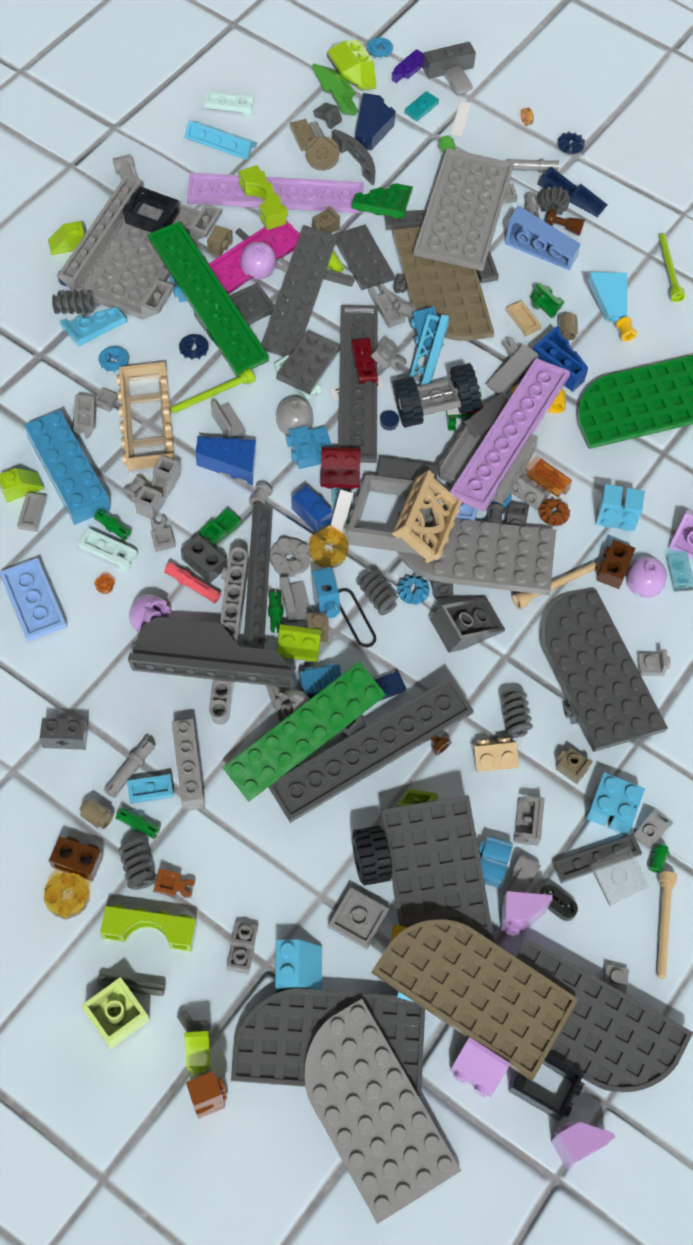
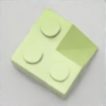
M121 977L81 1005L85 1014L110 1050L149 1022L147 1013Z

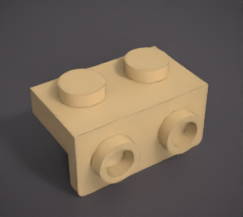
M499 737L498 741L492 742L489 739H478L477 743L471 744L474 750L476 772L519 768L517 742L512 739L510 740V737Z

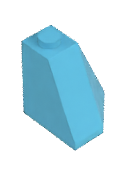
M591 272L588 276V283L605 320H611V323H616L619 319L627 317V273Z

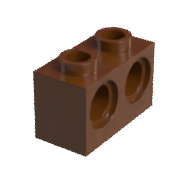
M613 539L611 546L606 545L602 555L605 557V561H600L596 572L599 573L597 581L620 589L636 548Z
M59 836L49 858V863L54 869L93 882L103 860V855L100 848L94 844L88 843L84 845L73 837L67 836L64 838ZM66 850L72 851L71 855L67 857L61 856ZM86 857L93 858V860L88 864L82 863L83 859Z

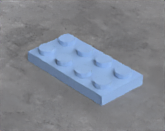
M38 558L0 571L1 579L27 642L67 627Z

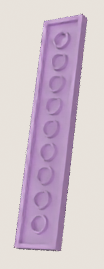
M192 172L189 174L187 204L205 205L207 203L219 206L259 208V205L264 202L259 197L246 196L239 186L238 175ZM266 177L268 183L271 182L275 194L279 195L281 204L285 205L287 209L325 211L328 206H331L335 212L362 213L357 209H352V201L356 193H363L364 182Z
M537 358L534 360L451 489L450 493L456 499H461L462 503L481 511H486L496 495L497 488L529 436L535 433L570 377V371Z

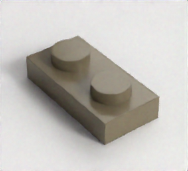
M302 119L290 122V129L300 150L305 151L308 143L315 138L307 120Z

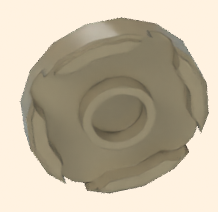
M319 136L308 143L305 156L312 168L325 171L337 164L340 151L338 144L333 139Z

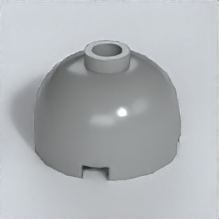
M298 397L285 399L279 405L276 412V423L279 430L288 435L289 429L307 426L308 430L311 429L314 423V415L310 404Z
M297 689L278 693L277 696L279 698L275 699L278 719L280 721L285 719L311 698Z

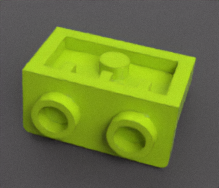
M280 624L278 654L283 658L317 662L321 630Z

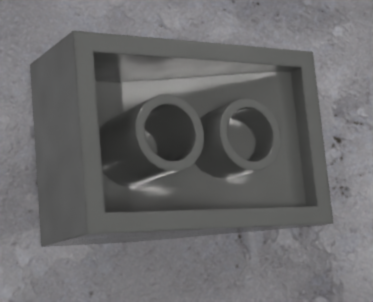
M487 597L441 605L430 618L448 653L464 650L505 631Z

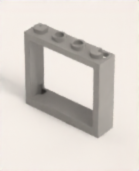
M366 474L364 481L360 482L359 496H355V508L350 511V523L345 526L344 534L347 535L348 545L419 554L403 539H397L392 535V532L358 528L369 492L408 496L414 481ZM431 507L429 509H420L425 522L424 527H427L432 510Z

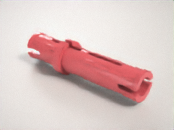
M169 562L165 567V574L176 579L180 585H186L209 599L212 603L215 604L221 597L220 591L191 575L190 571L183 570L172 562Z

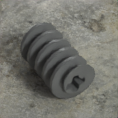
M59 290L57 296L55 294L52 296L53 311L55 314L60 312L62 314L67 312L69 314H74V312L81 314L82 311L84 314H88L89 311L92 313L93 298L90 290H87L86 295H84L83 290H80L78 296L75 290L72 291V296H70L68 290L65 291L64 296L61 290Z
M375 570L362 576L358 580L357 585L365 592V596L374 604V608L378 610V613L386 615L397 606L395 602L398 596L396 594L392 595L394 590L392 588L387 589L389 584L384 582L385 578L383 576L378 577L380 572Z
M519 691L502 693L500 697L502 699L501 704L504 707L503 713L505 714L504 720L507 722L508 737L519 738L525 736L533 728V724L528 723L532 720V717L527 715L530 713V709L526 708L529 702L524 700L527 698V694Z
M143 838L128 841L118 850L121 855V862L124 864L122 866L123 871L126 872L125 879L128 880L127 887L133 890L144 889L155 883L154 880H148L154 874L151 871L146 872L152 866L150 863H144L150 858L149 855H142L148 851L147 847H140L146 843Z

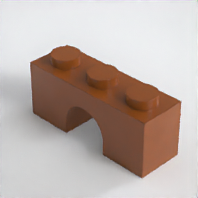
M214 1071L186 1082L198 1119L225 1108L224 1101L227 1100L226 1089L221 1076L216 1078Z

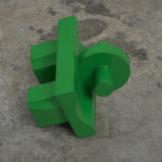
M537 283L535 291L530 296V299L534 301L533 307L536 310L541 308L550 318H554L558 310L562 308L564 300L560 297L556 298L549 286L544 287L541 283Z

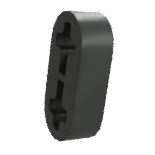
M545 885L541 888L539 894L553 893V899L548 907L549 911L564 921H570L575 918L578 906L573 899L553 885ZM567 906H570L571 913L568 912L567 914H565L563 912L564 907L566 908Z

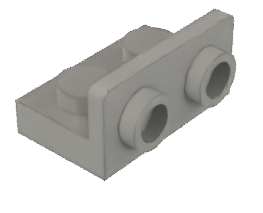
M525 468L513 487L511 494L537 510L543 500L552 494L555 487Z

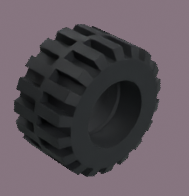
M378 825L353 830L352 848L360 882L366 886L391 881V854L383 828Z

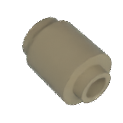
M566 312L559 317L560 333L568 341L574 340L578 334L577 316L571 312Z
M94 798L85 800L80 806V816L96 828L105 829L113 819V814L110 813L111 810Z

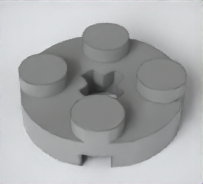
M281 538L270 552V563L274 567V571L283 577L290 578L295 577L296 574L304 573L310 564L308 546L295 539ZM293 555L295 559L287 561L286 556Z

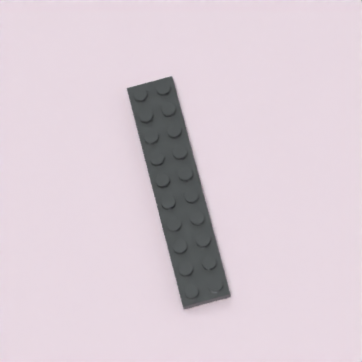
M341 305L338 447L361 448L360 463H377V382L367 381L365 384L358 383L351 341L370 338L372 351L374 352L378 346V306Z
M449 677L285 774L270 785L268 789L289 823L470 716L474 713V710L452 678Z

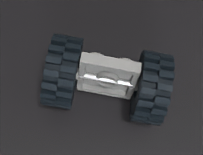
M471 363L451 367L450 379L417 386L413 377L395 380L393 382V389L402 426L406 428L423 424L424 415L458 408L461 414L480 410V388Z

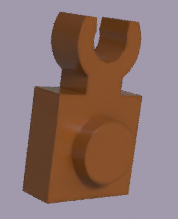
M159 868L153 892L170 897H175L176 892H180L183 897L191 898L192 893L187 892L185 886L194 887L195 881L191 879L180 881L181 874Z

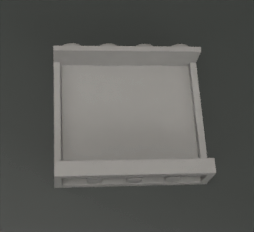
M465 424V429L457 435L454 446L451 445L449 447L445 460L442 459L439 463L438 470H440L441 480L451 484L456 483L491 427L480 436L474 438ZM532 434L529 436L497 488L493 501L504 504L537 450L538 436Z

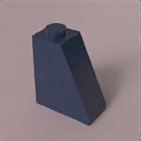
M363 93L355 139L367 150L371 151L395 125L396 111L392 107L389 108L380 95Z

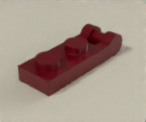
M370 338L352 340L351 346L358 383L365 384L367 381L372 383L378 382L375 361L371 357L373 351Z

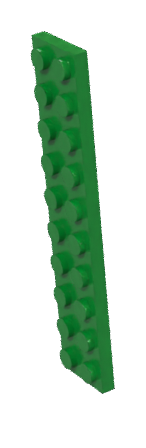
M178 221L147 234L152 247L234 374L238 376L249 368L252 370L269 362V356L181 222Z

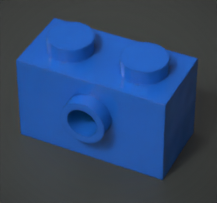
M307 485L291 496V509L316 534L331 525L333 511L326 505L324 499L320 496L318 497Z

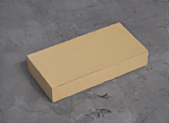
M523 301L507 307L506 312L525 337L541 330L542 325Z

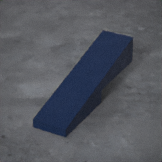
M550 167L537 184L544 189H547V187L553 188L554 186L556 188L562 187V191L567 190V194L570 196V203L595 217H598L608 205L584 185L580 184L578 187L553 167Z

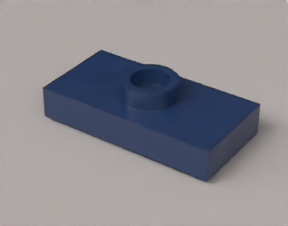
M398 671L374 679L386 694L380 701L406 691V686Z

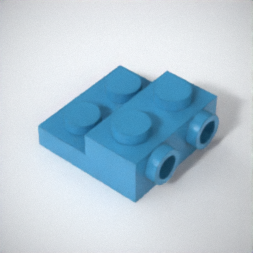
M307 426L289 429L288 436H286L287 446L292 448V461L297 463L298 469L320 465L322 447H332L325 426L309 430Z

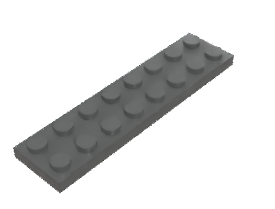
M303 225L261 344L265 351L283 357L290 356L304 337L337 241V235Z

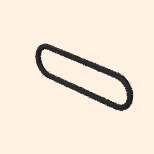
M343 588L338 590L339 593L343 591L350 593L373 635L372 643L367 645L361 643L340 604V611L357 643L366 648L373 646L376 642V635L355 595L349 589Z

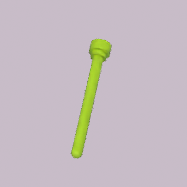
M660 233L659 240L672 286L670 297L673 302H681L686 297L685 291L679 286L665 233Z
M249 368L243 371L237 378L172 406L170 411L177 413L242 383L248 385L256 381L255 376Z

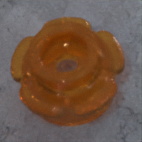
M101 575L94 582L96 590L102 594L110 593L115 584L114 579L108 575Z

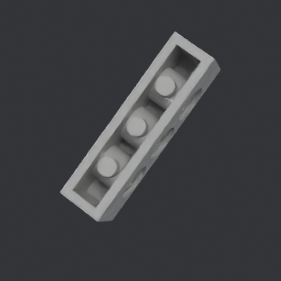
M193 719L173 721L172 729L183 811L203 809L204 800Z

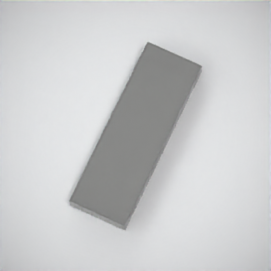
M523 344L489 380L487 387L497 395L502 392L504 394L532 365L534 360L539 357L538 354Z

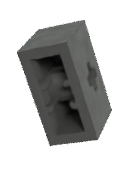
M42 718L39 738L43 748L86 750L88 728L85 720Z

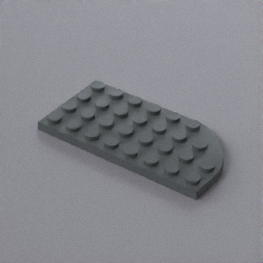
M597 590L570 595L559 601L550 611L543 626V650L569 704L571 701L577 714V720L592 751L596 752L665 732L668 727Z
M464 795L381 810L384 831L391 854L392 882L399 926L410 927L427 920H451L471 927L495 943L470 796Z
M526 938L516 958L578 998L551 1047L549 1055L584 1074L582 1079L597 1088L620 1093L635 1092L649 1088L665 1079L676 1068L693 1035L692 1031Z
M301 988L278 992L259 1003L240 1026L234 1043L231 1082L305 1087V1062L314 1036L329 1018L362 999L417 1095L421 1096L425 1009L415 1002L401 999L394 995Z

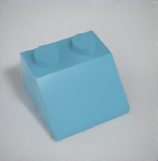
M276 940V993L295 988L322 990V946L302 940Z

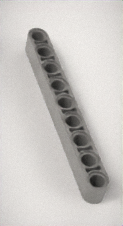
M241 547L232 549L229 554L220 623L227 632L234 633L231 637L238 646L249 567L247 552ZM237 558H243L240 562L235 561ZM235 576L241 577L239 580L232 579ZM232 595H238V598L232 599L230 597ZM231 613L237 614L233 618L227 617ZM213 680L209 712L215 724H225L230 718L234 682ZM220 690L227 691V693L224 695L217 694ZM219 709L225 711L222 715L214 714Z

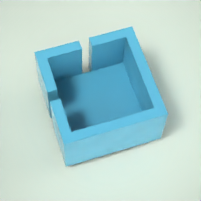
M605 484L598 504L596 525H601L605 528H618L623 531H635L643 511L645 491L627 488L625 504L621 506L623 487Z
M603 773L586 819L605 826L609 816H614L609 828L627 835L634 823L645 788Z

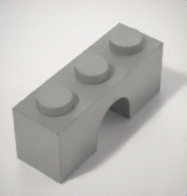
M161 455L153 469V479L150 486L143 485L134 500L137 514L155 520L181 476L178 461Z

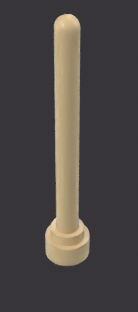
M592 562L551 581V590L596 570L598 567L597 563ZM518 592L512 596L515 606L518 609H522L528 606L530 600L543 594Z
M670 871L659 873V883H661L663 888L657 977L659 979L666 977L671 895L674 885L677 884V874Z

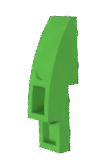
M314 63L312 67L316 77L322 84V89L327 93H333V97L338 102L343 114L355 116L359 111L352 99L356 93L350 83L336 70Z

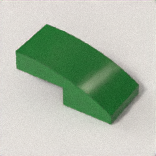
M226 508L214 521L211 519L198 534L203 539H208L213 547L231 534L242 521Z

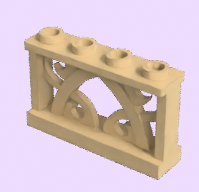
M430 470L416 477L392 532V535L397 539H403L425 558L424 561L426 563L438 560L442 556L444 545L449 539L448 535L455 525L454 520L460 512V505L462 503L461 499H456L433 478L434 474ZM431 507L436 526L424 527L425 522L420 509H429Z

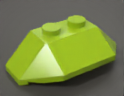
M360 40L342 41L333 44L329 48L327 54L343 77L351 83L358 85L360 90L376 89L374 61Z

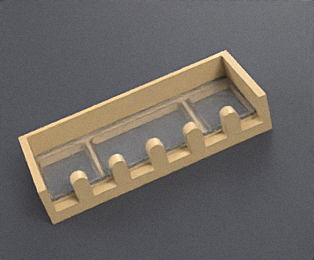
M165 362L119 367L120 375H116L118 387L121 386V390H118L119 402H122V406H119L120 417H123V421L120 422L121 433H124V437L121 438L122 449H125V453L122 454L123 465H127L128 471L131 472L132 470L154 468L161 455L175 460Z

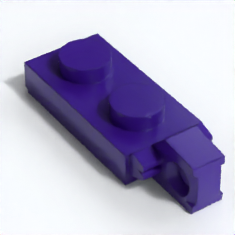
M418 49L413 51L394 68L391 80L397 84L402 78L409 79L422 68L424 53Z

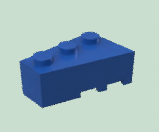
M197 436L195 452L197 466L216 473L228 474L233 479L239 478L247 481V484L253 485L256 440Z

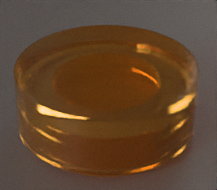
M529 107L521 109L522 123L525 126L533 124L534 116L532 110Z

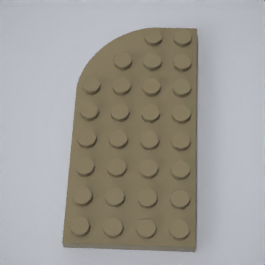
M421 227L393 230V239L404 275L410 303L415 305L417 311L435 307L437 317H441L442 314L449 316V325L445 338L469 341L494 337V329L477 271L471 268L414 256L413 252Z
M427 920L404 929L389 943L371 972L465 1037H471L509 1062L511 1068L531 1081L535 1078L578 1001V998L471 927L451 920Z

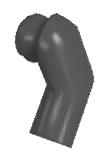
M397 274L393 283L395 293H404L406 291V284L403 283V274Z
M187 1010L177 1015L186 1032H209L211 1030L209 1021L192 1020Z

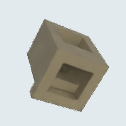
M328 206L327 210L312 217V228L333 233L340 229V216L331 206Z
M215 225L207 239L208 253L221 256L224 250L228 249L229 244L232 245L233 243L232 230Z
M307 613V628L321 630L320 642H328L329 621L326 613Z
M570 748L568 752L563 750L557 758L559 764L556 770L578 784L589 770L593 761L586 759Z

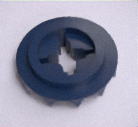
M570 131L567 134L562 133L558 139V147L568 154L580 153L585 146V140L582 139V135H577L576 132L574 134Z
M197 334L187 335L179 343L180 354H183L184 358H190L191 360L194 358L200 360L202 356H206L209 350L208 341L203 336ZM196 344V349L192 351L191 348Z

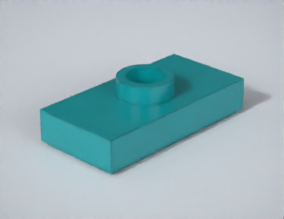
M426 91L406 107L404 113L412 119L419 121L439 104V99Z

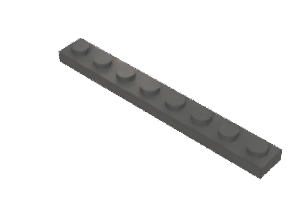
M260 501L253 504L243 645L249 648L264 649L273 509Z

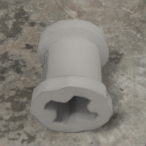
M137 476L130 486L124 487L122 490L124 495L131 502H134L143 485L147 487L148 485L142 478Z
M257 484L255 487L256 492L250 498L249 503L253 506L254 503L260 501L266 505V500L273 491L266 484Z

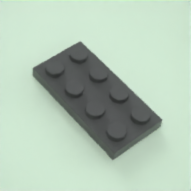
M366 224L334 234L338 236L336 246L352 275L355 277L361 291L394 280L395 275Z
M258 283L229 295L248 325L271 315L275 307ZM194 312V317L197 319V321L199 322V324L202 326V328L204 329V331L207 333V335L209 336V338L212 340V338H211L210 335L208 334L207 330L205 329V327L203 326V324H202L201 321L199 320L198 316H197L196 313Z
M308 330L277 373L276 379L310 395L339 353L340 344Z

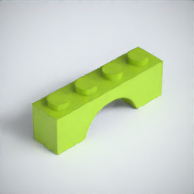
M258 165L238 171L239 186L246 196H256L264 200L259 205V215L266 230L285 225L286 216H288L287 208L281 204L278 194H275L271 182L268 183L265 172L261 171Z
M114 904L112 907H105L100 930L102 939L125 942L138 929L154 928L164 934L170 949L192 952L197 923L196 919H193L191 915L180 914L179 916H172L166 911L151 913L144 908L130 910L118 904Z

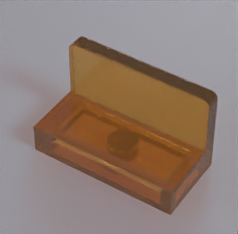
M542 459L536 463L527 475L556 497H559L562 493L566 495L572 484V479Z

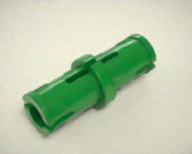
M103 509L98 510L101 515L95 513L94 519L104 525L107 531L115 533L123 541L128 539L125 534L130 537L131 530L122 525L119 519L111 517Z
M275 592L268 594V616L270 617V631L272 633H275V628L277 633H279L280 624L283 625L282 616L284 609L281 607V593L279 592L276 593L277 597H275Z
M124 807L119 809L121 813L117 812L116 820L129 825L135 832L140 831L152 839L157 837L155 833H159L160 826L145 820L141 814L136 815Z

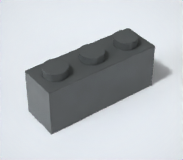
M470 41L427 51L423 54L422 69L428 79L444 76L445 70L457 65L463 71L474 68L476 52Z
M381 457L377 476L415 481L416 477L430 470L434 474L433 478L436 480L438 466L430 463L423 464L410 460L403 461Z

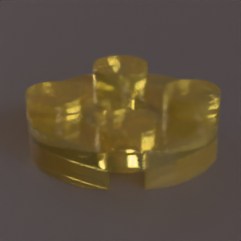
M327 527L312 536L309 542V552L312 561L318 566L336 568L347 559L349 544L345 535L340 531ZM325 545H332L333 551H324Z
M59 873L47 882L44 889V902L47 909L56 917H61L65 920L79 915L90 901L88 885L76 873ZM63 891H66L67 893L70 891L73 892L69 900L61 899L63 897Z

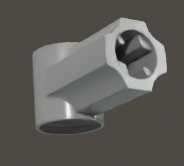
M130 154L112 159L115 172L120 175L121 180L125 175L138 179Z
M521 854L512 870L513 874L502 893L506 894L507 891L525 893L541 865Z

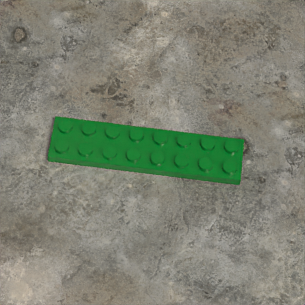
M359 661L222 768L247 801L250 802L380 701L386 694Z

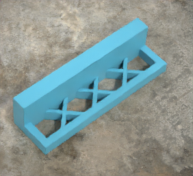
M188 121L184 136L186 139L245 160L249 159L251 148L257 147L258 143L199 121Z
M442 314L441 317L427 315L409 376L414 378L417 374L422 373L423 380L421 385L432 383L449 325V316ZM430 320L439 322L438 329L433 333L429 328ZM432 337L434 341L431 349L426 350L423 345L424 341ZM427 355L429 359L427 366L421 368L418 363L419 358Z

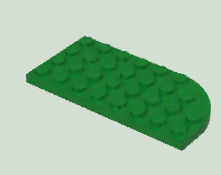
M693 355L608 374L594 381L584 392L577 414L578 425L588 448L592 449L692 425Z

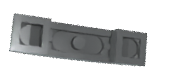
M336 129L332 130V139L338 144L340 153L348 151L362 166V176L371 185H374L376 170L374 161L367 149L352 136Z

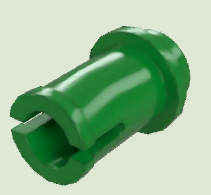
M656 844L653 847L652 851L654 853L649 866L650 871L658 874L663 871L666 857L670 855L669 847L663 844Z

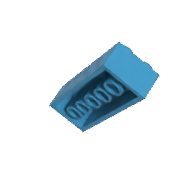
M60 410L24 424L27 438L74 525L93 518L95 513L100 515L99 509H103L105 512L111 510L109 498Z

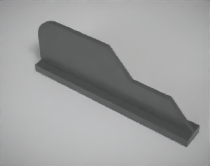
M168 617L153 618L140 629L134 651L129 653L128 662L132 671L296 688L297 684L295 671L291 670L276 650L240 647L222 624L217 622Z

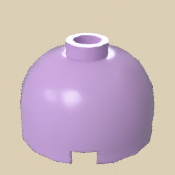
M253 242L243 249L240 266L245 275L254 276L253 279L257 280L270 277L276 268V255L268 244Z
M641 557L630 565L625 580L631 592L641 594V597L650 598L659 595L665 587L667 572L663 564L656 558Z
M154 595L141 596L132 604L129 611L130 624L138 633L146 622L149 623L151 619L157 617L169 618L170 608L167 606V602Z

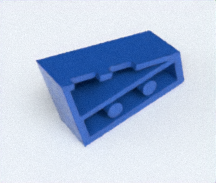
M556 326L533 346V351L538 354L539 357L537 359L570 371V377L564 386L574 392L585 382L588 367L579 354L573 351L568 339L562 336L560 328Z

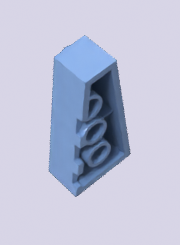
M519 205L509 219L505 240L506 245L570 271L578 257L580 243Z

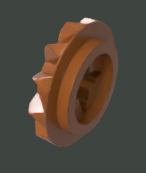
M553 497L550 500L545 499L540 505L539 516L548 525L560 526L568 521L570 510L568 504L563 503L562 499L556 500ZM557 507L558 511L551 516L552 510Z

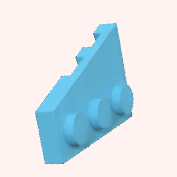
M117 307L94 312L93 316L85 318L81 315L77 316L76 320L66 322V319L59 321L61 327L78 347L127 323L126 317Z

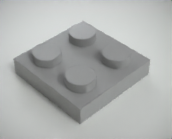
M350 887L330 921L328 928L368 950L390 909Z

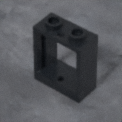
M139 186L137 191L132 194L128 205L126 204L123 208L125 223L150 233L173 224L178 216L179 200ZM143 203L163 210L158 221L137 213Z
M548 1054L543 1065L572 1081L559 1109H556L522 1089L527 1078L518 1073L509 1092L558 1121L564 1116L568 1118L574 1107L571 1100L574 1094L579 1096L585 1084L581 1082L584 1074Z

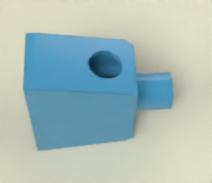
M332 568L311 571L313 600L318 613H326L328 618L336 617L340 613V601ZM323 585H326L327 592L322 590Z

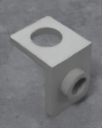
M655 809L635 832L634 836L651 849L673 822L659 810Z

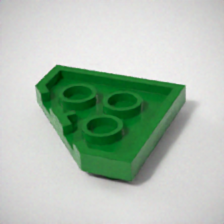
M395 183L391 184L390 188L387 189L383 187L371 189L368 194L356 193L352 201V209H357L360 212H372L376 215H388L393 218H404L413 186Z

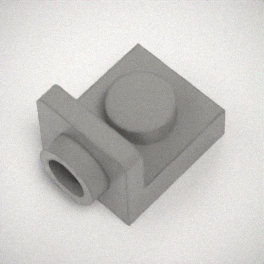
M662 649L660 654H639L637 657L638 670L641 676H664L667 669L670 668L671 660L667 656L666 649Z

